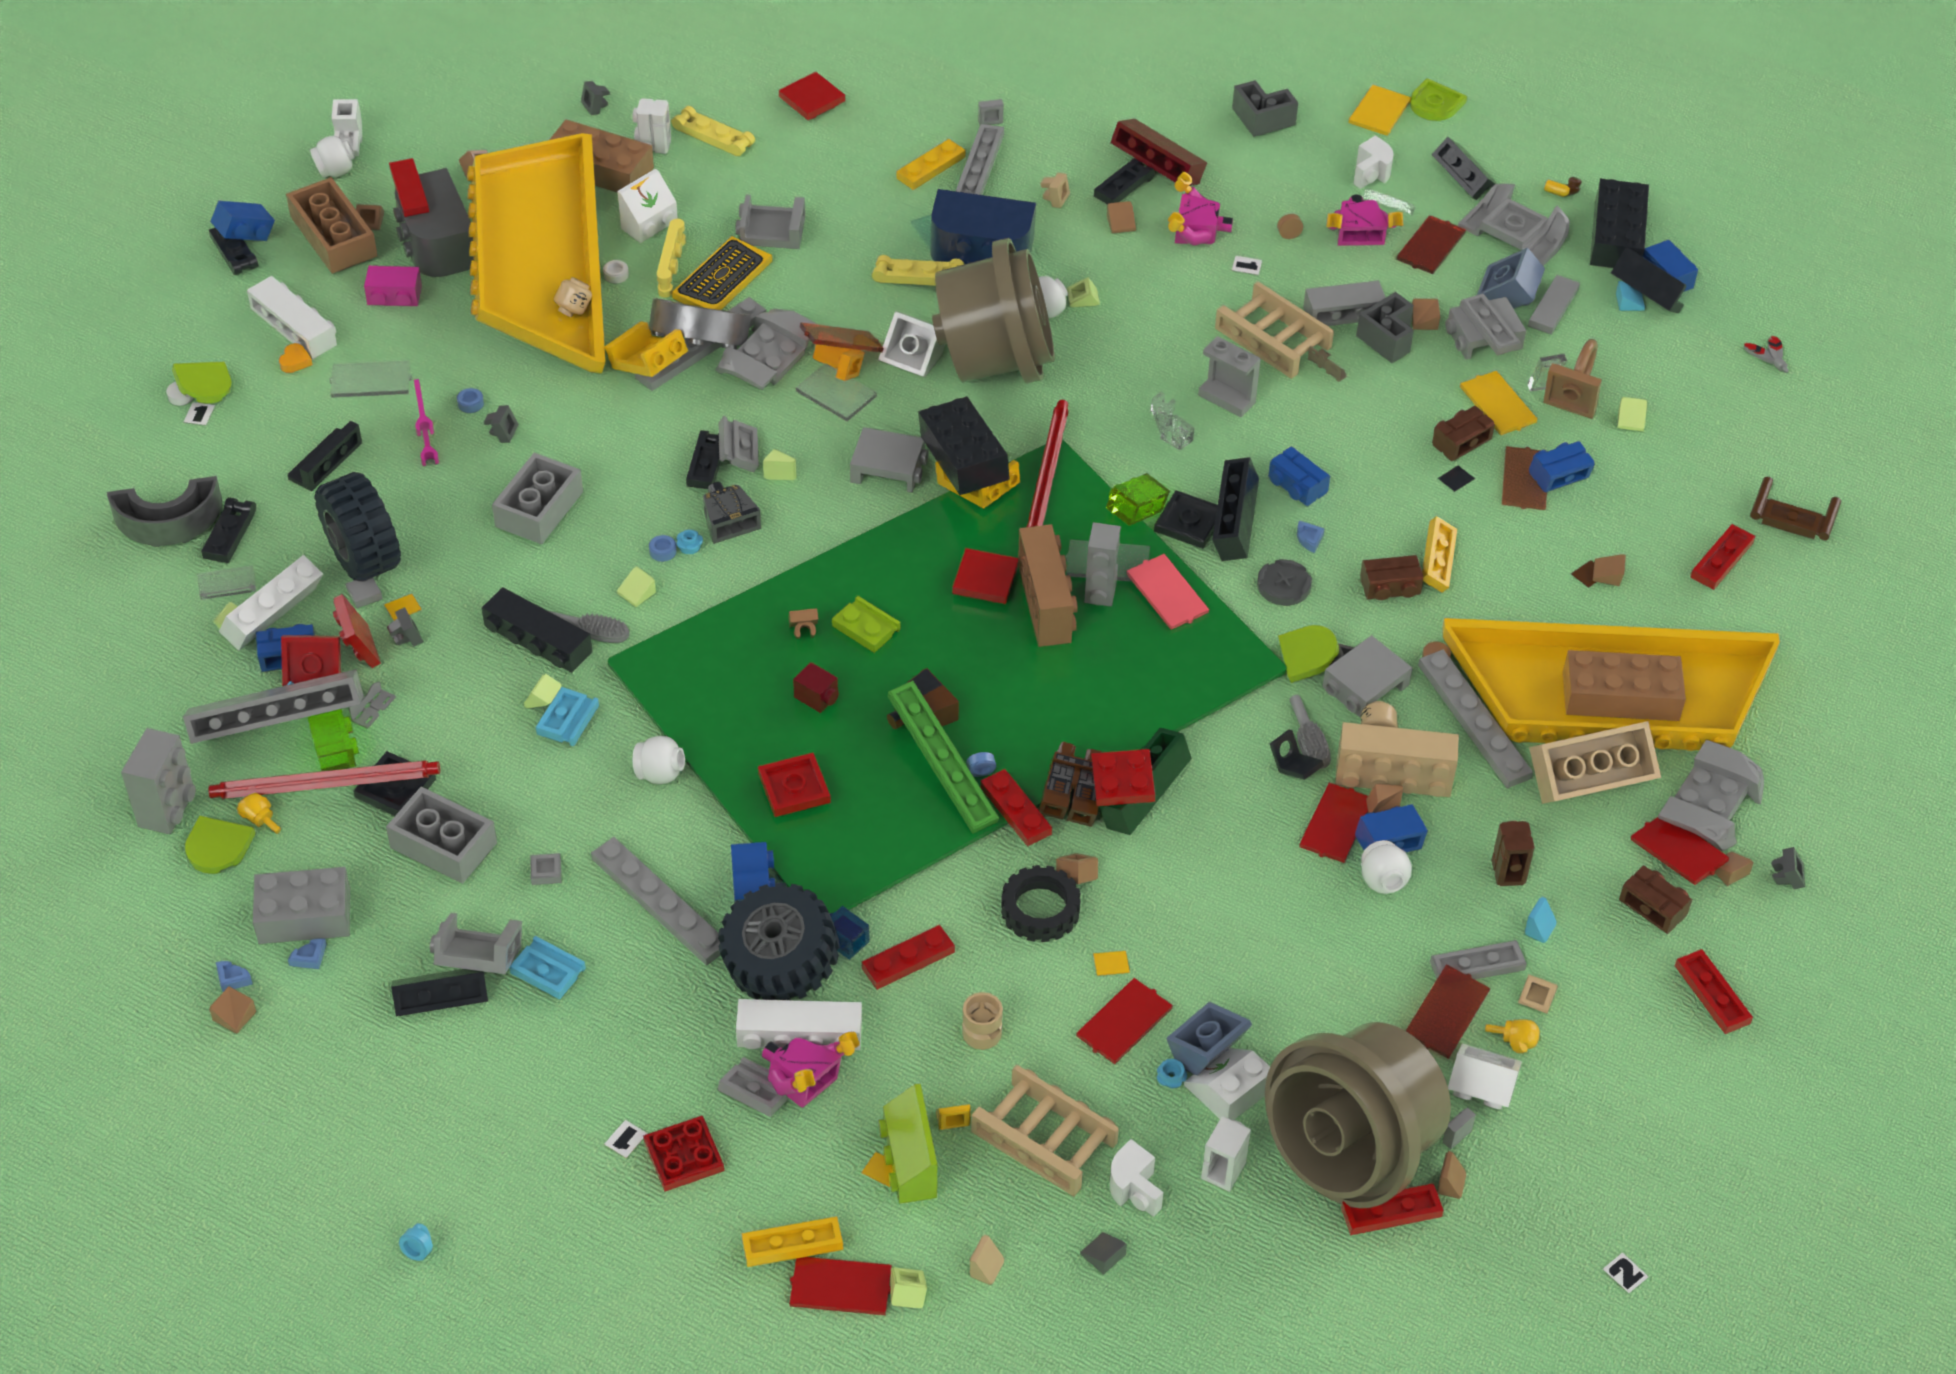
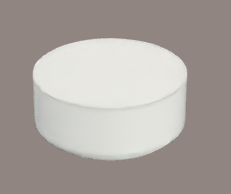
M620 260L607 262L603 267L604 279L614 284L624 282L629 276L627 264Z
M176 382L167 387L166 393L171 404L181 406L193 400V397L187 394L185 396L180 392Z

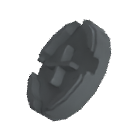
M1280 559L1275 560V563L1270 565L1267 563L1261 568L1258 574L1257 588L1267 601L1276 605L1290 606L1298 604L1308 597L1311 591L1312 577L1306 572V568L1302 564L1293 560Z

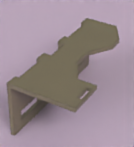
M1309 346L1308 360L1313 361L1319 368L1323 367L1326 373L1332 375L1338 382L1347 377L1344 369L1327 359L1331 354L1324 349L1317 351L1312 346Z

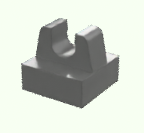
M586 81L583 86L581 103L591 115L600 114V109L608 105L603 96L610 95V92L605 86L596 85L593 81Z
M509 405L499 406L497 412L488 414L484 420L485 425L492 426L489 431L490 435L497 436L500 443H510L519 425Z
M404 607L396 611L395 614L398 619L387 626L396 645L410 641L413 647L424 642L406 608Z
M1794 847L1782 849L1783 856L1771 862L1775 871L1782 870L1779 873L1772 874L1774 881L1778 885L1791 884L1793 889L1805 887L1804 863Z

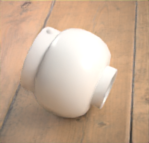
M325 137L317 143V147L310 149L316 167L323 178L343 176L353 166L354 152L347 140L342 141L340 137Z
M1041 276L1039 280L1048 317L1053 318L1065 309V297L1068 296V292L1058 278L1054 280L1049 276Z
M651 737L645 742L637 743L634 747L633 769L639 780L646 779L653 784H666L674 781L679 772L684 769V751L670 737Z
M1385 840L1376 841L1364 850L1361 857L1362 876L1369 888L1377 893L1389 894L1402 889L1408 883L1411 877L1412 864L1405 851L1395 846L1392 842Z

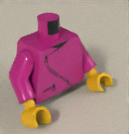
M1183 172L1175 182V189L1179 192L1185 191V194H1182L1179 213L1173 212L1168 218V228L1171 232H1176L1175 243L1191 244L1193 246L1215 243L1217 231L1232 232L1233 218L1219 216V202L1208 200L1195 187H1190L1192 178L1188 173Z
M1356 194L1352 195L1349 201L1341 203V210L1328 213L1326 227L1332 231L1339 229L1338 246L1385 245L1387 229L1403 226V212H1390L1387 214L1379 208L1376 201L1363 200L1361 195Z
M852 1031L842 1034L839 1037V1041L828 1045L814 1044L802 1038H794L786 1046L781 1047L770 1041L762 1052V1057L771 1062L768 1080L772 1083L778 1095H786L803 1108L837 1080L841 1057L843 1055H852L860 1043L856 1033Z

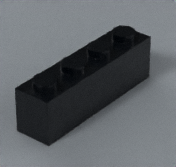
M1250 457L1224 461L1212 538L1221 561L1248 558L1259 477Z
M504 587L481 607L484 626L494 633L497 632L508 638L513 644H519L530 650L532 654L549 660L558 668H563L572 673L593 652L590 633Z

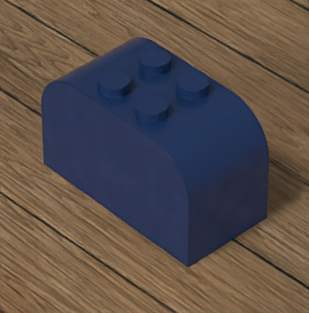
M938 189L931 215L930 254L933 261L950 262L952 259H960L964 264L991 258L993 257L992 242L1004 238L1012 240L1016 251L1029 249L1031 253L1034 241L1036 203Z

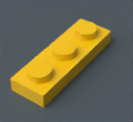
M947 139L897 171V179L914 190L966 157V150L952 140Z
M1436 516L1429 522L1422 574L1425 583L1443 593L1449 588L1457 528Z
M837 1216L741 1233L747 1267L843 1250V1240Z

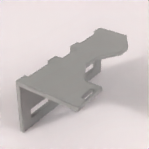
M380 682L373 683L367 695L362 699L361 704L349 707L351 721L368 729L379 717L377 712L380 709L385 710L396 696L382 690ZM379 692V696L373 700V697ZM388 697L390 698L385 704H382ZM368 702L371 703L367 709L364 708ZM362 711L361 716L356 719L355 717ZM370 716L373 717L367 724L365 723Z

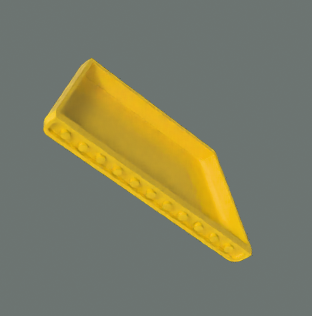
M581 133L475 156L473 166H468L467 181H471L468 187V199L472 200L468 209V218H472V222L469 225V237H473V241L470 242L469 256H472L474 259L471 260L470 276H474V280L471 281L470 294L475 295V299L472 300L471 315H475V319L478 322L586 371L602 373L605 365L592 134ZM574 277L590 286L588 290L591 291L592 298L583 314L578 315L574 313L572 317H569L558 311L560 306L555 303L554 297L561 282Z
M1444 618L1442 627L1445 643L1506 736L1518 743L1547 744L1648 721L1654 748L1694 751L1700 750L1706 740L1731 748L1780 643L1778 633L1455 618ZM1568 650L1681 656L1686 700L1680 721L1566 715L1563 669Z

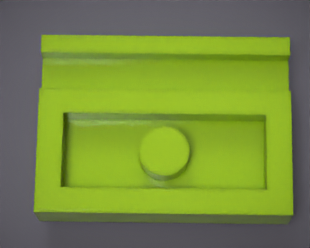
M859 596L855 598V602L849 603L832 618V626L874 653L892 638V634L895 631L898 632L900 630V622Z

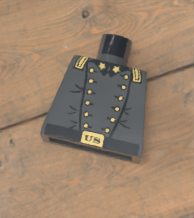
M714 482L709 485L708 493L703 496V506L713 544L761 529L760 509L739 485H732L726 488L720 482Z

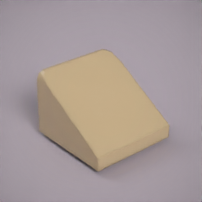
M1528 974L1518 1003L1547 1014L1558 985Z
M984 1234L970 1258V1277L992 1285L1004 1264V1257L991 1238Z

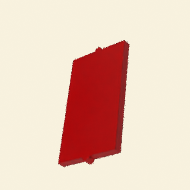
M1329 782L1299 847L1317 853L1320 857L1326 856L1345 863L1356 840L1355 832L1360 816L1368 813L1366 801L1368 796L1354 791L1353 788L1347 789Z
M1658 817L1651 822H1645L1643 828L1631 835V841L1694 885L1707 876L1714 875L1718 868L1729 861L1727 855L1697 834L1663 821Z
M1133 978L1076 1033V1036L1092 1047L1094 1053L1098 1052L1113 1064H1116L1173 1009V1005L1159 996L1155 989H1150L1136 978Z
M814 1257L796 1258L794 1277L790 1278L792 1290L789 1305L790 1307L886 1316L888 1295L891 1294L890 1278L892 1265Z

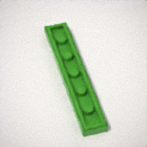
M914 681L888 691L887 697L972 834L997 823L998 815Z

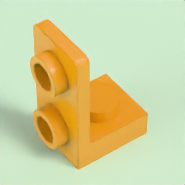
M820 335L817 339L813 359L838 369L836 378L846 381L859 376L865 352L827 336Z

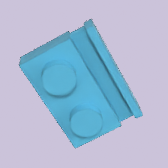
M561 687L537 724V735L561 743L566 741L571 746H575L599 707L598 698L590 699L585 694Z
M537 936L533 938L531 945H527L509 967L510 974L559 1000L578 979V974L586 969L584 961Z

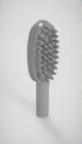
M549 611L590 633L591 639L597 641L621 643L629 637L627 625L624 622H620V620L617 621L616 618H607V616H598V614L593 616V614L589 615L588 613L586 616L582 615L581 618Z
M1294 695L1290 698V703L1300 725L1297 732L1300 750L1303 755L1323 760L1324 766L1320 769L1326 768L1331 761L1327 740L1320 727L1317 726V723L1314 724L1313 721H1310L1301 697Z

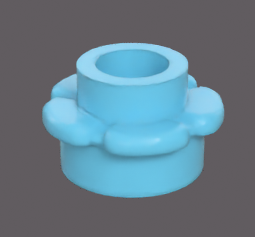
M690 529L679 533L676 538L678 540L676 544L684 554L698 552L703 543L702 536L698 535L697 531Z
M1167 1059L1157 1068V1080L1162 1086L1178 1088L1187 1079L1184 1065L1176 1059Z

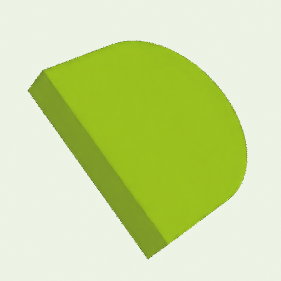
M1426 78L1413 91L1410 106L1412 111L1421 118L1441 121L1455 115L1466 103L1467 96Z
M225 361L173 364L172 372L178 389L183 395L186 396L187 394L196 398L199 403L209 404L220 402L224 396L230 393L232 381Z
M1310 625L1278 635L1284 662L1287 666L1288 678L1291 683L1324 672L1339 654V644L1334 633L1324 626Z
M199 815L185 843L187 858L193 867L200 872L208 874L220 873V870L232 865L234 867L241 862L256 834L254 827Z

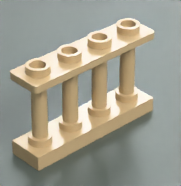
M1256 282L1253 286L1252 300L1239 310L1234 312L1223 305L1217 309L1215 329L1291 379L1298 374L1300 357L1309 351V346L1319 345L1327 351L1332 348L1333 329L1260 282ZM1259 307L1269 313L1255 324L1244 319ZM1278 319L1288 325V327L1274 337L1263 331ZM1297 332L1308 338L1293 350L1283 344L1284 341Z
M1016 1065L1012 1069V1085L1014 1088L993 1112H987L981 1107L975 1110L972 1114L971 1132L1074 1197L1082 1186L1083 1171L1080 1170L1081 1166L1101 1142L1114 1148L1118 1143L1119 1128L1111 1119L1101 1117L1091 1111L1085 1103L1070 1098L1059 1087L1049 1085L1041 1080L1033 1071ZM1024 1094L1038 1101L1039 1104L1019 1128H1013L1002 1121ZM1050 1109L1064 1117L1065 1120L1044 1144H1038L1028 1137ZM1075 1126L1091 1134L1071 1160L1065 1161L1054 1154V1151Z

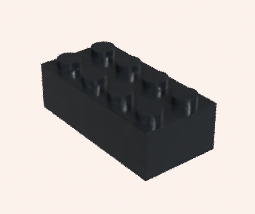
M1600 178L1595 199L1590 265L1614 268L1625 248H1630L1643 256L1648 209V184Z
M967 396L918 411L921 438L959 495L1010 480L1006 451Z

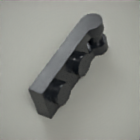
M1134 158L1094 189V197L1106 204L1118 203L1145 181L1150 182L1155 175V170L1150 166H1143L1141 161Z
M216 228L209 229L210 238L234 275L242 273V270L247 268L252 270L259 267L256 256L250 251L243 239L224 238Z
M700 430L686 477L687 487L708 489L709 485L715 482L721 462L719 457V433L718 435L709 434V431Z
M231 497L226 499L224 510L201 551L203 559L224 563L230 562L255 514V502L247 500L244 503L238 502V499Z

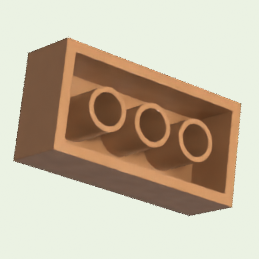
M567 119L549 139L552 140L581 133L592 134L595 186L617 193L620 189L651 172L654 168L652 145Z
M332 177L286 194L290 217L332 274L378 256L374 233Z
M1052 524L1019 528L1018 567L1038 647L1071 643L1072 631H1076V620L1073 613L1077 612L1076 597L1070 594L1072 591L1070 575L1065 576L1066 559L1064 555L1059 553L1061 551L1060 536L1054 534Z
M1568 650L1563 669L1566 715L1680 721L1686 700L1681 656Z

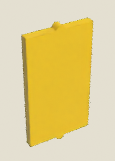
M1497 370L1482 376L1477 375L1474 379L1460 383V388L1475 406L1494 421V428L1500 435L1515 430L1521 431L1523 427L1537 423V417Z

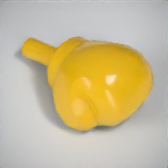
M252 793L238 803L237 812L242 818L248 819L257 827L266 824L276 834L281 831V828L271 820L273 811L270 810V807L272 805L266 797Z
M1528 1019L1507 1020L1505 1027L1486 1024L1485 1032L1504 1034V1042H1510L1513 1051L1516 1053H1525L1528 1049L1536 1047L1540 1037L1538 1025Z

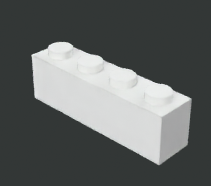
M270 276L247 290L251 309L291 343L301 344L312 360L337 345L335 337L336 328L330 320L326 321L315 308H311L304 303L299 295L293 294L283 282L280 283L273 276Z
M302 555L225 617L219 632L238 651L256 638V632L267 629L313 592L323 573L307 557Z
M738 999L737 1047H745L747 1049L764 1048L770 1041L784 1047L794 1038H802L814 1044L828 1045L839 1041V1037L842 1034L852 1031L856 1033L860 1043L855 1050H860L862 1002Z

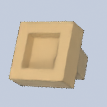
M1057 173L1055 177H1045L1040 183L1042 188H1047L1043 194V199L1051 201L1052 207L1061 208L1070 194L1067 174Z

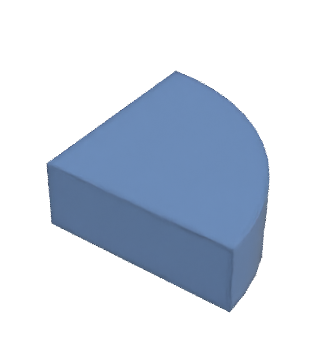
M1299 521L1297 538L1304 548L1315 553L1325 529Z
M323 938L310 940L309 944L293 950L288 958L289 966L319 969L327 945L326 940Z
M229 961L216 962L222 992L228 986L237 989L253 985L251 976L245 968L233 965Z

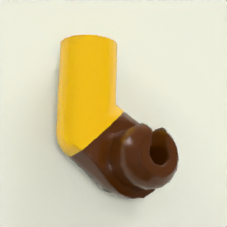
M1571 177L1568 180V184H1561L1548 179L1544 191L1561 197L1577 194L1581 189L1582 181L1579 178Z

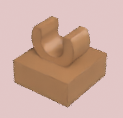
M817 608L789 611V627H795L794 635L796 639H800V629L803 627H807L810 630L811 637H814L816 633L815 625L818 623Z

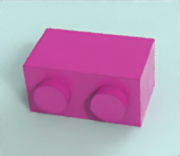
M368 266L364 284L367 305L418 306L422 289L419 267Z

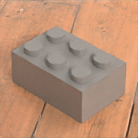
M534 452L492 504L495 527L543 544L583 493L581 470Z
M146 728L121 771L134 816L140 828L171 834L175 825L181 822L183 811L188 802L194 799L196 788L192 782L191 770L188 767L185 749L182 746L179 735Z
M423 787L417 790L386 826L391 849L462 884L497 844L494 821Z
M346 867L254 874L253 926L258 944L350 936V885Z

